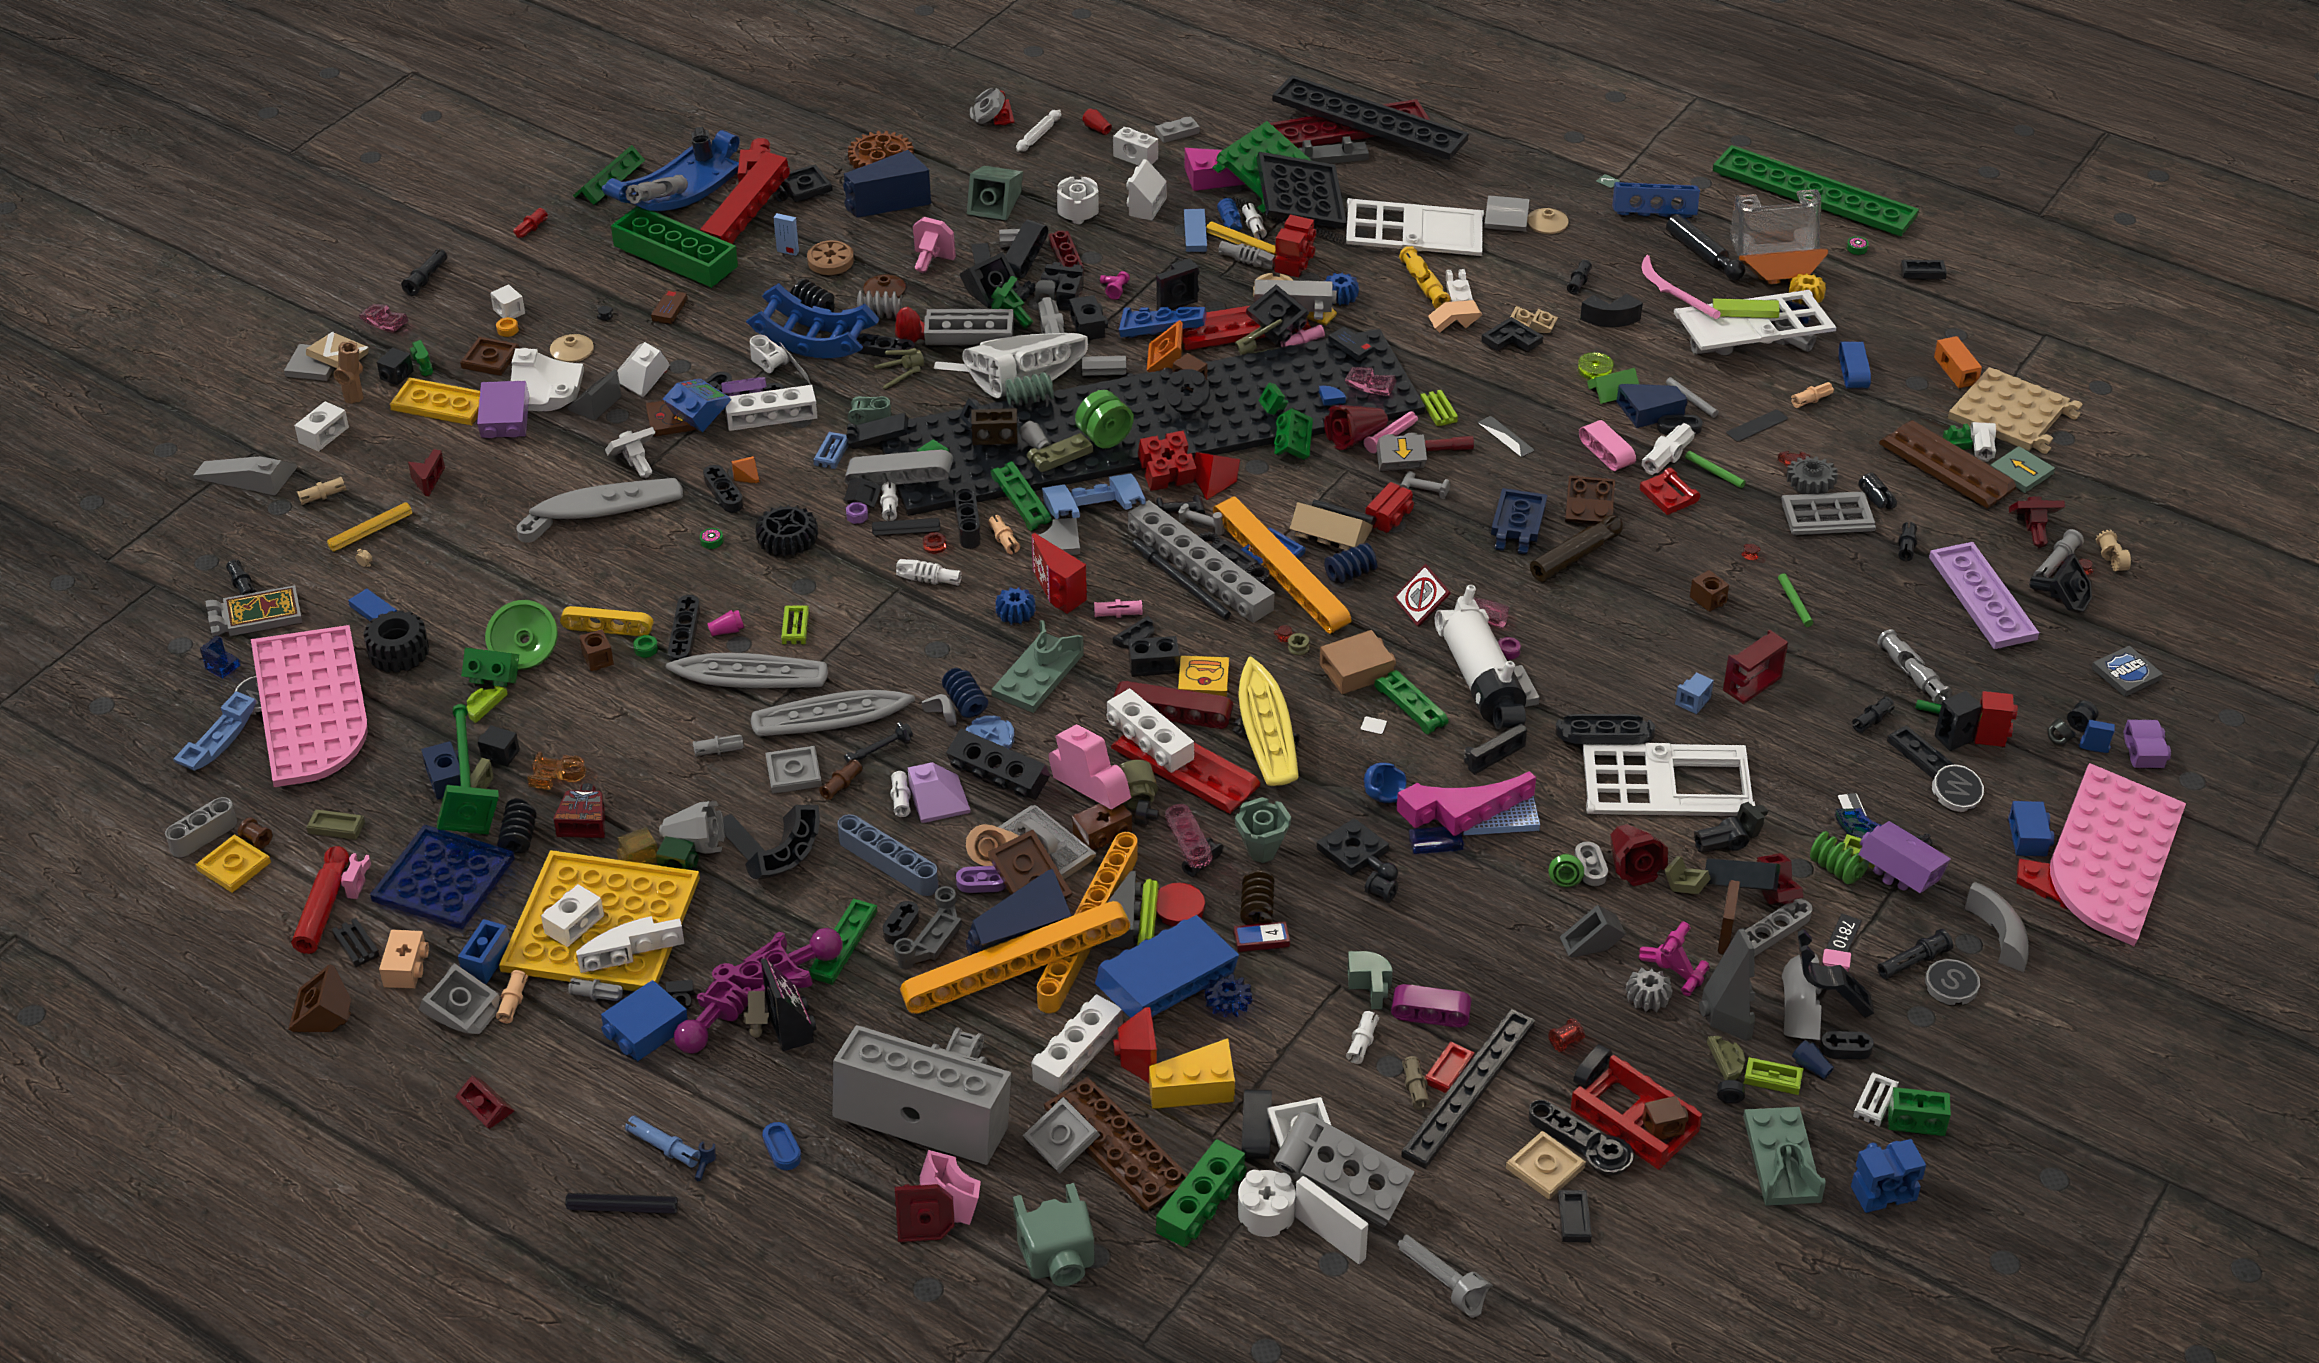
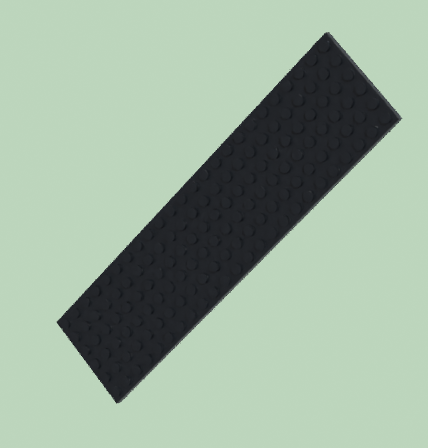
M1376 329L1355 333L1375 346L1374 353L1360 361H1357L1330 343L1328 339L1227 357L1220 360L1206 361L1210 398L1206 405L1204 404L1199 408V411L1192 414L1179 413L1168 403L1165 396V387L1170 375L1173 373V369H1164L1152 373H1143L1131 377L1054 391V399L1052 400L1046 394L1045 401H1042L1040 396H1037L1036 403H1034L1031 397H1028V404H1025L1023 399H1020L1019 406H1016L1014 400L1011 401L1010 406L1008 400L981 405L984 409L1017 408L1018 444L973 445L972 429L959 417L963 409L909 418L907 435L879 443L885 455L917 452L918 448L934 439L948 448L949 452L953 455L950 473L946 480L895 484L907 516L955 507V493L962 488L972 489L976 494L977 502L1007 497L1000 485L993 480L991 470L997 467L999 469L1003 468L1006 463L1011 461L1016 465L1033 491H1037L1046 487L1067 485L1146 469L1142 468L1138 456L1139 442L1142 438L1158 436L1159 440H1163L1168 433L1184 430L1189 445L1187 454L1191 453L1193 459H1195L1196 452L1219 455L1274 444L1277 432V419L1291 408L1313 418L1311 436L1326 433L1324 425L1325 416L1329 415L1331 411L1328 409L1335 405L1381 408L1387 414L1388 421L1399 419L1408 412H1414L1415 415L1425 414V405L1382 331ZM1268 383L1276 384L1285 396L1284 400L1289 402L1284 410L1278 409L1275 415L1267 413L1258 401ZM1319 386H1331L1339 389L1345 394L1346 403L1324 406L1319 394ZM1187 388L1182 391L1185 396H1190L1189 393H1193V391ZM1098 390H1108L1131 409L1134 414V422L1130 432L1125 439L1111 448L1098 447L1088 436L1084 435L1093 445V452L1060 466L1040 472L1035 467V463H1032L1027 458L1028 452L1034 448L1021 439L1019 431L1028 421L1038 423L1048 442L1052 445L1082 433L1075 424V415L1080 404L1091 393Z

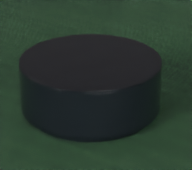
M1735 1080L1722 1081L1717 1086V1097L1725 1103H1739L1745 1098V1086Z

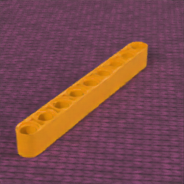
M1233 496L1213 507V513H1222L1224 528L1243 548L1248 544L1250 545L1248 550L1254 556L1257 555L1263 559L1261 565L1269 569L1270 575L1327 633L1331 634L1351 623V616L1347 608L1236 497Z
M1122 832L1115 837L1074 915L1107 903L1129 872L1133 870L1138 859V840L1133 833ZM1092 947L1047 965L1037 983V1005L1040 1011L1050 1014L1055 1013L1061 1008Z
M1108 902L910 978L901 985L900 992L909 1012L914 1014L922 1013L1119 937L1129 930L1130 921L1119 902Z

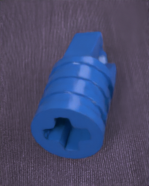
M1225 198L1217 205L1219 214L1225 227L1239 232L1242 228L1240 213L1234 200Z

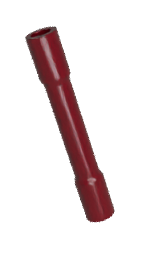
M1462 436L1450 439L1425 440L1426 451L1474 449L1473 436Z

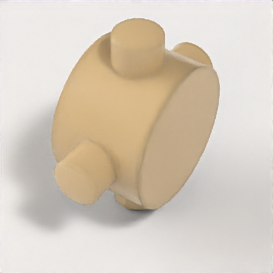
M358 549V554L355 556L356 561L363 567H370V562L373 560L371 554L366 550Z

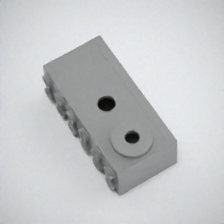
M856 1025L833 1060L832 1117L987 1165L1008 1129L1011 1072Z

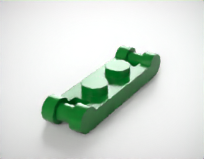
M1012 461L1006 463L1003 468L999 469L997 467L991 470L993 480L1000 485L1025 521L1029 531L1037 529L1038 525H1046L1052 522L1049 512ZM1037 512L1038 516L1033 517L1032 514Z
M1394 670L1388 673L1387 677H1380L1374 681L1377 691L1380 693L1384 692L1420 725L1425 734L1428 735L1434 732L1436 727H1443L1448 724L1447 715L1399 671Z

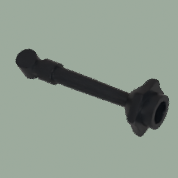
M900 721L896 726L895 734L864 749L861 748L855 751L854 754L848 752L844 759L847 763L854 759L857 761L858 759L861 760L867 757L866 755L897 739L905 744H909L911 737H913V732L907 723L903 725Z

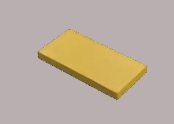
M408 378L390 403V408L393 411L472 426L478 418L480 391Z

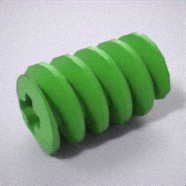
M1822 832L1811 848V860L1818 862L1819 866L1826 868L1828 872L1834 873L1835 877L1843 879L1845 884H1853L1866 872L1869 867V861L1864 859L1860 863L1862 857L1858 855L1859 853L1852 857L1854 852L1852 848L1849 847L1844 851L1845 843L1840 842L1836 845V837L1833 836L1828 840L1829 832Z

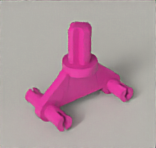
M1683 921L1675 931L1670 932L1664 944L1658 948L1641 947L1639 959L1641 961L1655 962L1660 968L1674 970L1687 980L1681 991L1685 996H1690L1693 990L1704 982V975L1710 969V966H1708L1709 963L1702 960L1696 969H1693L1682 947L1685 942L1684 937L1691 927Z

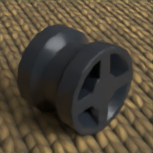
M2082 700L2068 713L2067 721L2073 729L2083 732L2086 730L2089 720L2095 721L2098 718L2099 712L2093 703Z

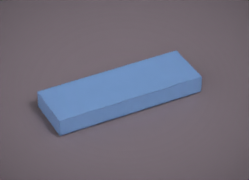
M1184 209L1186 252H1207L1205 209Z

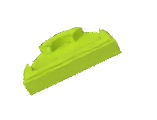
M494 686L495 689L483 690V688H480L472 693L467 699L469 718L477 723L508 695L507 688Z

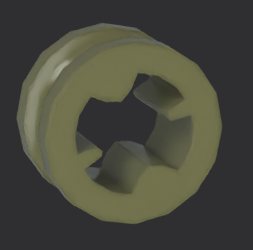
M1296 633L1288 638V650L1290 653L1299 656L1308 653L1310 646L1307 635Z

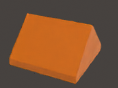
M1177 321L1149 343L1148 372L1162 371L1166 367L1173 369V363L1182 357L1183 322Z

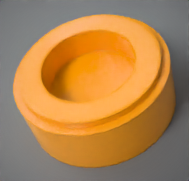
M502 318L496 323L497 333L500 336L510 337L519 331L518 322L513 318Z

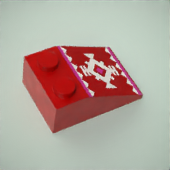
M1034 533L1031 535L1033 572L1049 602L1055 608H1059L1068 614L1087 600L1086 564Z

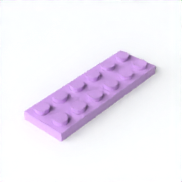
M1974 542L1930 551V560L1994 649L2038 640L2039 631Z

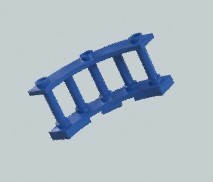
M778 283L765 291L762 296L769 303L764 312H758L747 319L746 323L755 332L767 336L780 347H782V344L786 350L814 358H839L862 350L863 346L856 340L862 330L876 325L879 318L866 304L853 309L843 310L841 313H833L829 309L813 306V308L808 307ZM775 309L789 318L784 327L770 319ZM797 322L810 327L806 336L792 332ZM819 330L833 332L830 338H815Z

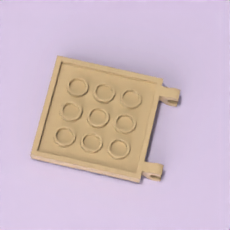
M1989 367L1949 411L1948 419L1961 424H1968L1969 427L1972 422L1995 423L1996 438L2015 446H2020L2028 451L2035 448L2041 453L2047 454L2051 447L2046 444L2049 445L2053 437L2045 434L2046 431L2061 414L2076 420L2080 416V412L2075 410H2079L2083 404L2076 400L2070 402V398L2059 393H2054Z

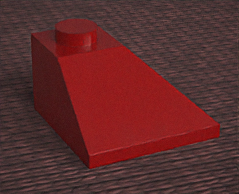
M1150 1007L1142 1009L1118 1027V1039L1113 1040L1114 1056H1120L1121 1067L1149 1083V1066L1157 1064V1048Z

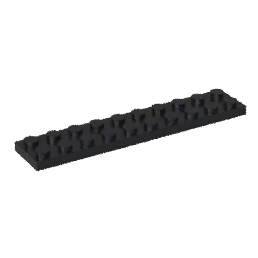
M1293 75L1272 94V101L1283 106H1288L1301 112L1351 127L1352 129L1364 131L1370 135H1376L1388 141H1394L1406 147H1412L1424 153L1439 156L1442 159L1450 160L1468 141L1469 133Z

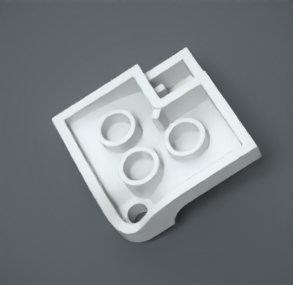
M515 349L512 359L511 381H526L529 391L528 411H553L576 400L584 373V366L579 363H569L549 358L538 353L537 349Z

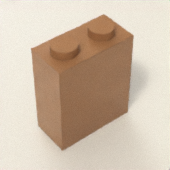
M1372 630L1320 647V666L1341 694L1374 684L1376 679L1387 677L1388 673L1394 671L1396 666L1394 655L1388 652L1382 639L1378 638Z

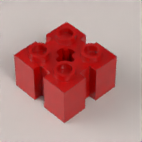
M1295 215L1288 217L1284 224V229L1281 228L1276 236V273L1299 278L1302 271L1307 269L1308 261L1310 258L1313 259L1316 250L1315 246H1313L1316 236L1314 220Z
M1184 430L1168 433L1163 440H1159L1158 436L1140 439L1138 456L1142 468H1146L1145 477L1150 491L1168 488V482L1175 481L1176 486L1194 482L1196 466L1192 454H1187L1189 445Z

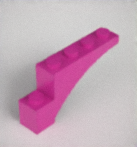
M1529 771L1503 782L1468 788L1428 787L1416 783L1398 792L1397 811L1414 828L1427 824L1436 818L1455 836L1483 821L1489 820L1496 814L1504 810L1506 811L1524 800L1530 799L1535 795L1536 776Z

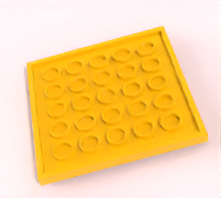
M550 850L499 964L500 971L512 973L514 970H519L528 976L571 982L572 978L588 981L599 979L600 983L619 985L623 990L636 991L651 980L658 984L672 947L632 954V963L580 973L576 951L610 929L652 916L654 924L680 919L682 925L700 879L699 871ZM579 884L601 898L604 916L570 946L566 947L544 933L541 915L546 909L559 901L566 892Z

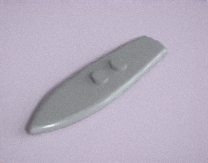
M676 478L599 485L554 496L532 507L529 510V514L553 519H582L607 516L680 500L683 497V489Z
M709 653L682 658L666 664L667 670L681 677L722 687H822L828 676V666L825 662L752 653Z
M856 690L822 695L754 711L751 715V726L757 736L795 734L850 727L889 716L914 702L915 696L888 690Z

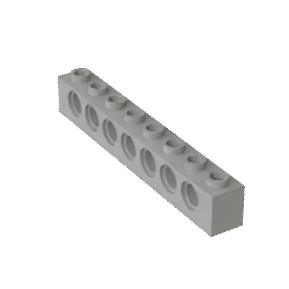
M1150 500L1146 501V504H1141L1128 512V530L1132 534L1138 536L1148 546L1156 549L1164 558H1167L1177 568L1190 575L1193 580L1202 584L1209 592L1215 594L1225 604L1239 612L1241 616L1254 623L1274 611L1275 593Z

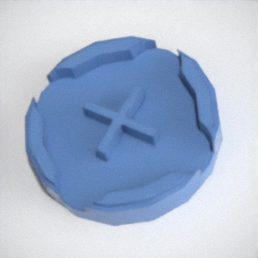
M998 716L976 718L972 721V725L966 728V731L1008 749L1014 743V728L1012 724L1007 720L1006 722L1001 720V717Z

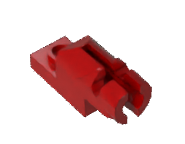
M757 138L752 141L749 150H740L738 166L739 183L766 151L770 152L769 140Z

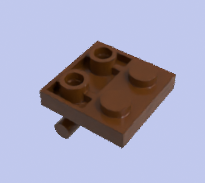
M1569 475L1565 522L1598 524L1606 516L1612 515L1615 479Z

